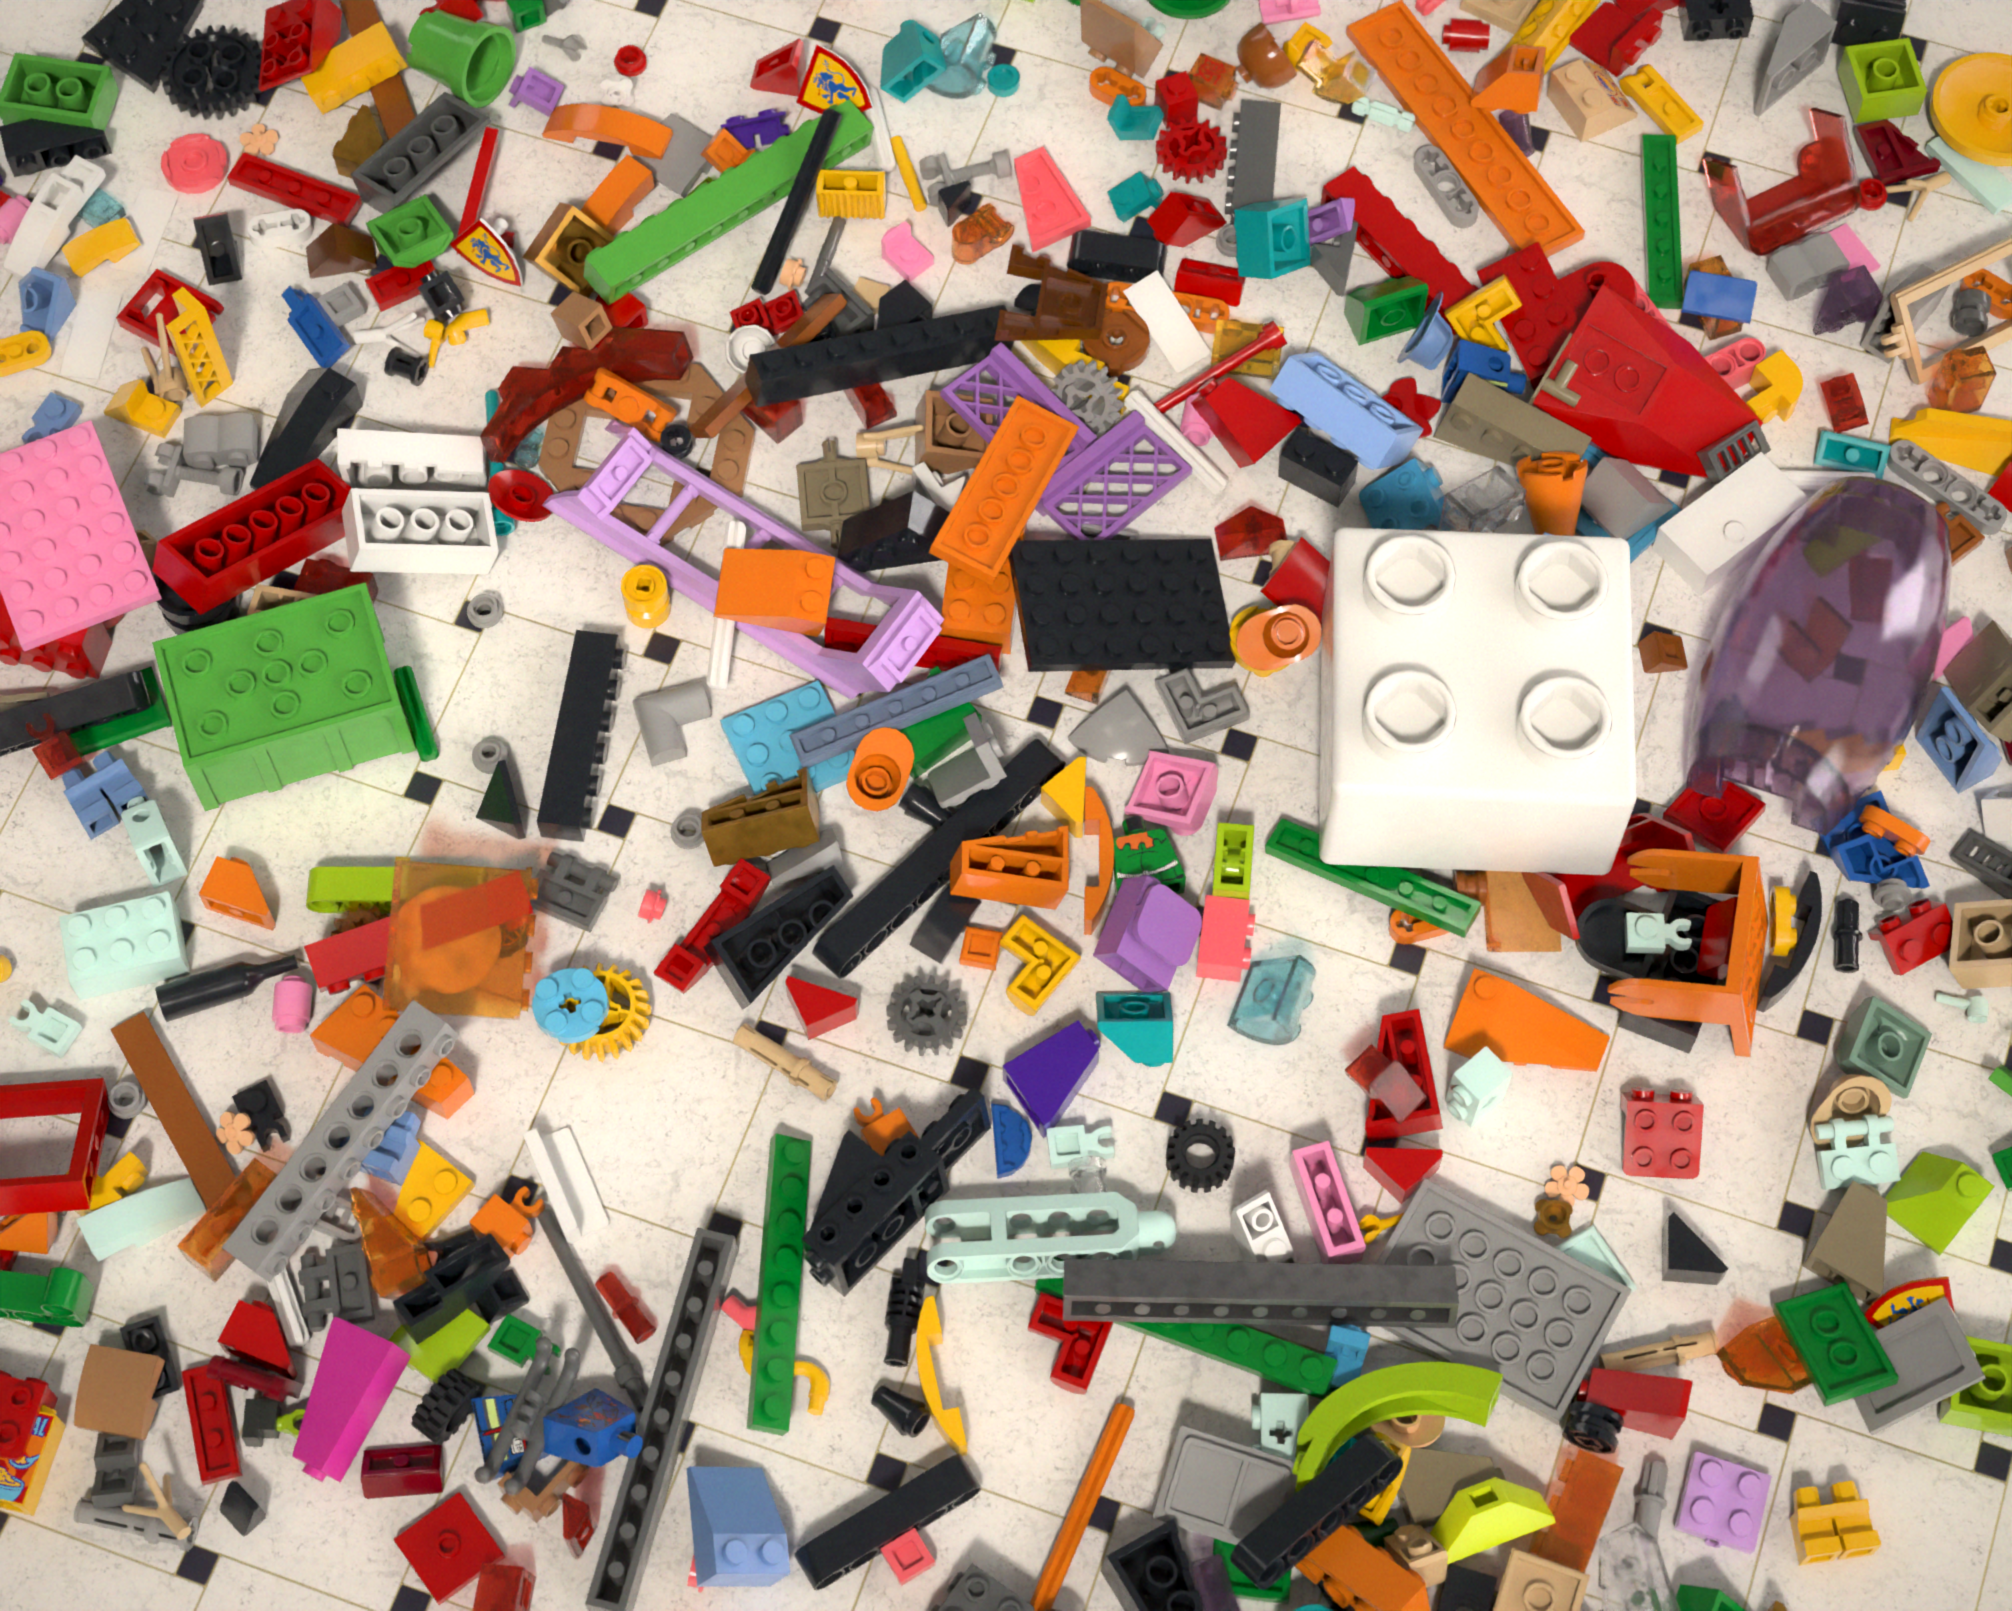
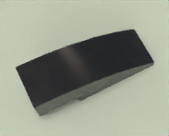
M489 1233L423 1272L426 1280L425 1283L392 1302L398 1320L416 1345L438 1332L472 1305L511 1263L510 1258L492 1234Z

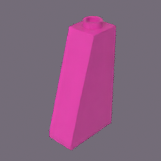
M336 1316L333 1318L292 1454L294 1458L305 1464L302 1472L321 1482L328 1476L341 1483L408 1364L411 1355L386 1339Z

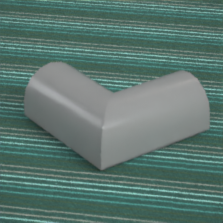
M1188 668L1155 680L1156 689L1184 745L1245 722L1250 718V713L1236 685L1202 697Z
M701 680L633 699L632 701L652 767L687 757L678 726L711 717L709 703Z

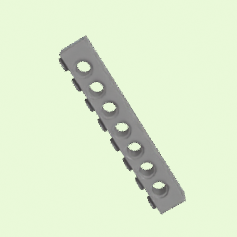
M412 1000L222 1248L269 1283L276 1275L280 1274L287 1266L288 1258L299 1244L308 1239L312 1232V1227L317 1220L334 1205L337 1194L343 1186L357 1175L362 1161L371 1150L380 1145L384 1138V1133L395 1119L403 1115L409 1100L415 1092L428 1082L431 1072L438 1062L452 1051L455 1040L459 1036L453 1028L437 1015ZM421 1044L419 1051L410 1055L412 1049ZM397 1075L395 1082L387 1086L389 1079ZM370 1106H374L372 1112L363 1117L365 1110ZM350 1136L348 1143L344 1147L339 1148L342 1140ZM326 1167L325 1173L320 1178L315 1179L317 1173ZM302 1198L299 1207L292 1210L293 1204ZM278 1230L276 1237L272 1241L267 1242L269 1235L273 1231Z

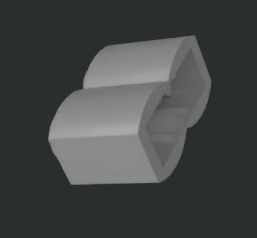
M1830 233L1812 234L1806 237L1800 245L1782 246L1775 250L1770 257L1767 272L1786 301L1801 298L1815 289L1828 287L1830 283L1844 278L1850 263Z
M228 413L219 417L199 415L184 419L183 456L188 466L196 469L211 470L221 465L244 468L247 465L258 462V424L254 415L251 413Z

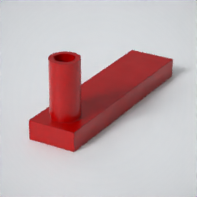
M485 127L457 237L480 219L498 150L499 129ZM505 230L500 237L513 250L515 232Z

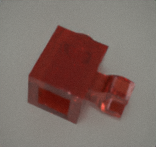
M44 713L42 715L47 722V727L44 731H36L31 722L26 724V730L32 737L40 739L42 742L34 747L32 751L50 780L57 781L66 773L88 762L70 733L63 730L56 735L54 732L56 728L54 718L49 713Z

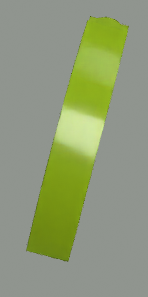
M1415 1362L1381 1368L1347 1382L1318 1404L1298 1432L1296 1460L1292 1470V1474L1297 1475L1295 1492L1297 1493L1321 1473L1331 1457L1347 1440L1374 1424L1403 1416L1437 1415L1457 1418L1486 1427L1499 1399L1503 1374L1459 1363Z

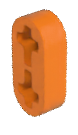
M1099 67L1091 72L1089 91L1094 98L1112 107L1117 95L1124 94L1127 98L1135 95L1137 98L1133 97L1131 100H1128L1131 106H1146V89L1138 81L1109 67Z
M1984 268L1962 279L1960 292L1967 289L1982 290L1991 296L1990 314L2000 319L2007 320L2012 318L2011 284ZM1976 282H1980L1982 284L1979 285L1977 288L1972 286V284H1975ZM2005 299L2010 301L2009 303H2007V305H2004L2001 302H2003Z
M1395 910L1391 915L1388 927L1391 938L1400 944H1412L1449 933L1444 929L1399 910ZM1405 919L1407 924H1413L1411 932H1406L1404 927H1399L1400 920Z

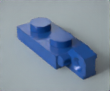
M289 286L281 294L292 310L288 314L289 318L287 321L319 366L331 368L350 347L349 343L312 294H305L303 290H297Z

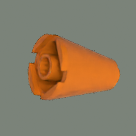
M1563 451L1541 453V459L1532 462L1531 455L1519 460L1516 464L1517 476L1534 533L1536 535H1544V532L1552 535L1574 536L1588 471V461L1584 459L1581 462L1579 454Z

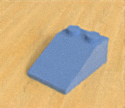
M1947 686L1941 688L1915 739L1959 794L1992 776L2002 758L1997 746L1986 737L1977 725L1975 718L1964 709Z
M689 1466L687 1468L697 1587H770L790 1574L787 1536L762 1467Z

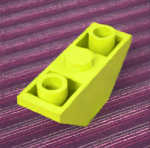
M1494 1477L1458 1491L1429 1534L1446 1549L1448 1555L1447 1564L1551 1525L1555 1523V1519L1539 1492Z

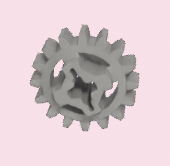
M1082 359L1074 365L1070 363L1061 370L1062 372L1054 377L1053 380L1056 385L1050 391L1094 434L1100 430L1102 432L1106 431L1120 418L1121 415L1118 411L1124 407V403L1117 400V398L1124 392L1123 389H1115L1113 384L1118 380L1116 376L1111 378L1106 376L1108 367L1105 366L1099 371L1097 370L1096 361H1091L1088 365H1085ZM1089 395H1092L1090 399L1087 398L1084 401L1082 400L1084 396L1087 397Z

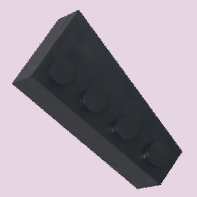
M835 865L714 938L703 947L742 1010L748 1007L853 897L852 892Z

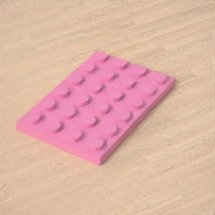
M91 420L0 454V591L24 652L162 599Z

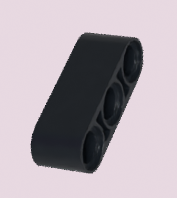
M1078 231L1072 235L1066 265L1067 269H1073L1089 277L1137 283L1158 270L1163 278L1168 250L1163 243L1155 240L1092 231Z

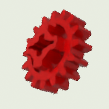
M1193 116L1191 122H1186L1184 117H1180V123L1177 126L1170 121L1167 131L1161 130L1159 132V140H1156L1157 164H1163L1162 172L1166 174L1172 171L1174 181L1178 180L1180 176L1185 177L1186 184H1190L1191 178H1196L1199 183H1203L1204 175L1212 179L1215 178L1216 169L1222 170L1224 160H1227L1226 136H1220L1221 128L1217 126L1211 129L1210 120L1208 119L1203 124L1198 123L1197 116Z

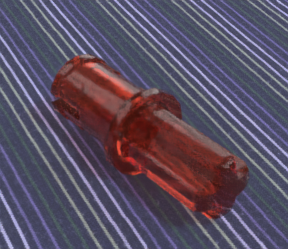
M610 1271L599 1277L595 1285L613 1310L612 1317L614 1319L619 1318L634 1338L636 1344L643 1343L649 1339L657 1329L638 1306L639 1299L637 1296L632 1297L614 1272Z

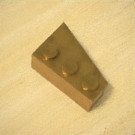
M807 767L796 771L798 774L797 778L778 785L776 780L765 784L767 791L746 799V796L742 794L702 812L701 833L714 867L725 864H737L740 858L746 860L758 856L767 857L779 851L795 847L804 848L812 843L820 842L819 801Z

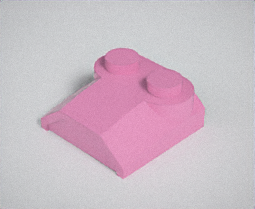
M1149 750L1146 764L1129 804L1125 806L1124 812L1129 816H1141L1146 821L1169 826L1177 835H1192L1202 827L1216 794L1218 768L1212 762Z

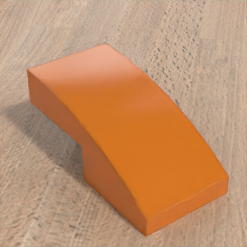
M723 128L716 132L700 155L719 172L723 173L729 167H737L744 163L756 150L751 149L747 151Z

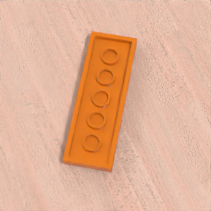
M1017 395L932 543L929 553L993 585L1076 436L1079 426Z

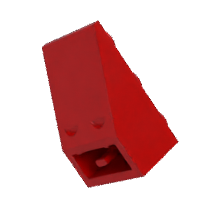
M289 0L266 9L259 90L262 92L314 72L340 38L342 10L331 0Z

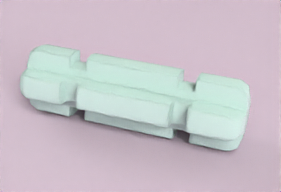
M1361 94L1356 96L1352 105L1353 113L1363 117L1367 114L1369 115L1368 119L1390 127H1394L1395 124L1398 126L1397 129L1407 133L1413 129L1415 124V115L1405 110L1403 113H1400L1399 108L1377 100L1370 102L1371 98Z

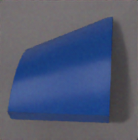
M1881 790L1811 817L1827 852L1848 881L1878 884L1885 879L1896 878L1905 881L1907 887L1924 889L1930 886L1918 855H1915L1913 858L1905 856L1893 848L1895 843L1885 837H1882V839L1875 838L1870 833L1867 834L1862 830L1864 824L1858 818L1866 805L1878 807L1891 814Z

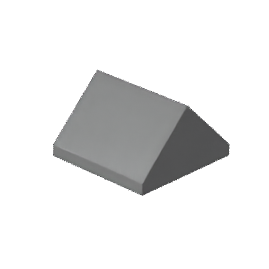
M1603 457L1586 478L1580 507L1610 537L1626 540L1672 510L1673 505L1628 460Z

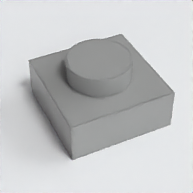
M346 282L316 298L337 328L365 313L363 305Z

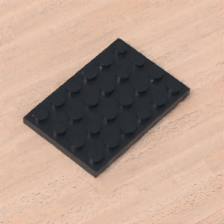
M1211 539L1016 541L1008 556L1028 672L1233 668L1236 663V658L1230 648V628Z

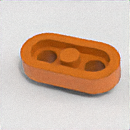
M1866 805L1858 818L1864 824L1862 826L1864 832L1870 833L1871 836L1878 839L1885 837L1895 843L1893 848L1908 857L1913 858L1915 854L1923 855L1931 842L1922 832L1872 805Z

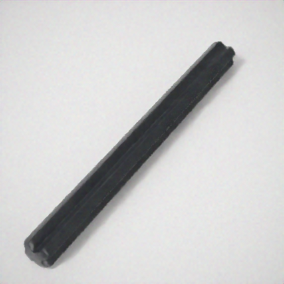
M828 108L823 111L751 285L752 290L759 294L766 295L771 291L840 124L842 115L833 109Z

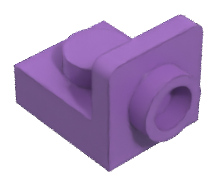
M529 66L523 77L517 74L508 90V92L513 94L509 106L515 108L518 102L521 101L549 117L561 95L564 85Z

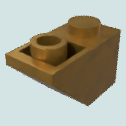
M362 104L357 114L350 118L346 133L342 140L336 142L332 152L338 174L351 179L350 174L384 145L367 105Z

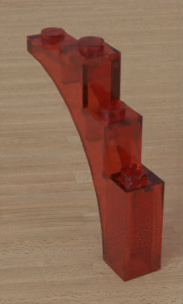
M612 326V329L607 333L598 349L592 348L587 350L582 347L562 346L548 369L512 366L498 388L503 401L480 435L490 461L504 463L517 444L534 428L560 410L583 399L587 389L592 388L596 382L594 376L598 368L607 369L630 383L654 380H681L694 358L684 331Z

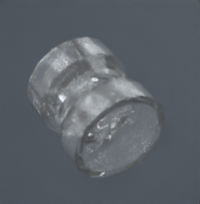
M1082 1156L1072 1159L1068 1163L1069 1176L1073 1178L1074 1183L1070 1187V1194L1108 1192V1185L1103 1180L1107 1173L1106 1160L1104 1158Z

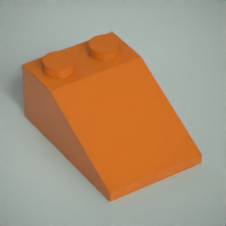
M724 548L713 617L818 637L827 620L835 557L802 550Z

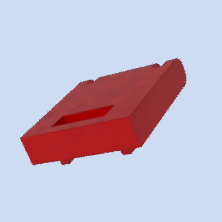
M156 269L116 318L120 327L160 348L156 314L162 313L165 326L180 316L172 294L180 288L184 287L205 307L211 325L216 321L214 314L221 315L224 307L212 297ZM155 293L159 294L163 298L145 319L141 310ZM165 327L169 353L177 357ZM185 328L179 333L186 334Z

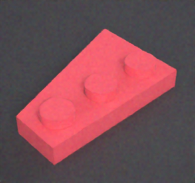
M1044 147L1014 159V169L1032 253L1069 237L1075 232L1091 227L1090 216Z

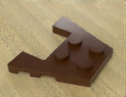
M1012 244L1007 274L1041 281L1036 315L1029 316L1000 310L994 340L1099 339L1108 285L1070 268L1067 272L1050 266V259L1040 255L1037 259L1023 254L1024 248Z

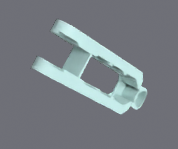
M1117 1192L943 1200L929 1205L925 1211V1229L927 1234L930 1233L938 1238L960 1237V1240L991 1239L990 1241L941 1243L931 1247L926 1256L928 1276L933 1281L944 1284L1063 1278L1064 1261L1053 1259L1056 1255L1068 1254L1072 1256L1070 1259H1096L1092 1257L1093 1254L1107 1252L1111 1254L1109 1257L1097 1260H1136L1139 1255H1159L1173 1245L1176 1239V1224L1171 1215L1164 1211L1156 1210L1137 1211L1135 1203ZM1096 1209L1106 1211V1214L1102 1216H1091L1088 1213ZM1058 1211L1068 1213L1064 1218H1053L1050 1216ZM1019 1213H1025L1030 1215V1217L1026 1220H1015L1011 1218L1013 1215ZM942 1217H949L953 1219V1222L949 1224H938L935 1222V1220ZM1113 1230L1114 1232L1107 1235L1007 1240V1235L1037 1233V1236H1045V1233L1075 1232V1234H1083V1231ZM1157 1241L1164 1242L1161 1246L1154 1245ZM1020 1256H1029L1033 1258L1031 1261L1026 1263H1019L1015 1261V1258ZM942 1260H952L955 1262L954 1265L949 1267L937 1265Z

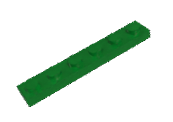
M1642 134L1640 143L1647 296L1657 309H1682L1683 280L1676 135Z
M1283 818L1265 845V853L1462 938L1466 937L1481 910V902L1399 867L1326 864L1319 856V834Z

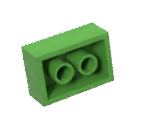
M15 52L0 91V117L4 125L28 119H38L102 129L105 132L119 89L110 66Z

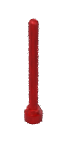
M1271 321L1262 327V332L1257 334L1259 338L1153 405L1164 414L1189 396L1197 393V390L1212 378L1218 380L1265 349L1268 352L1273 348L1277 351L1285 346L1287 342L1275 322Z

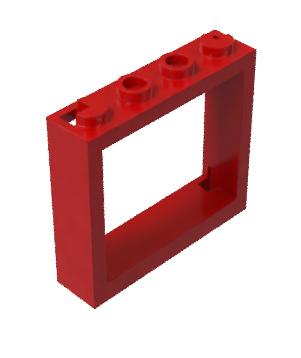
M104 1078L0 1085V1119L81 1113L69 1173L0 1179V1216L90 1209L110 1114L107 1103L108 1092Z

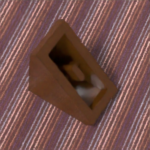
M332 223L306 247L310 279L377 268L373 238Z

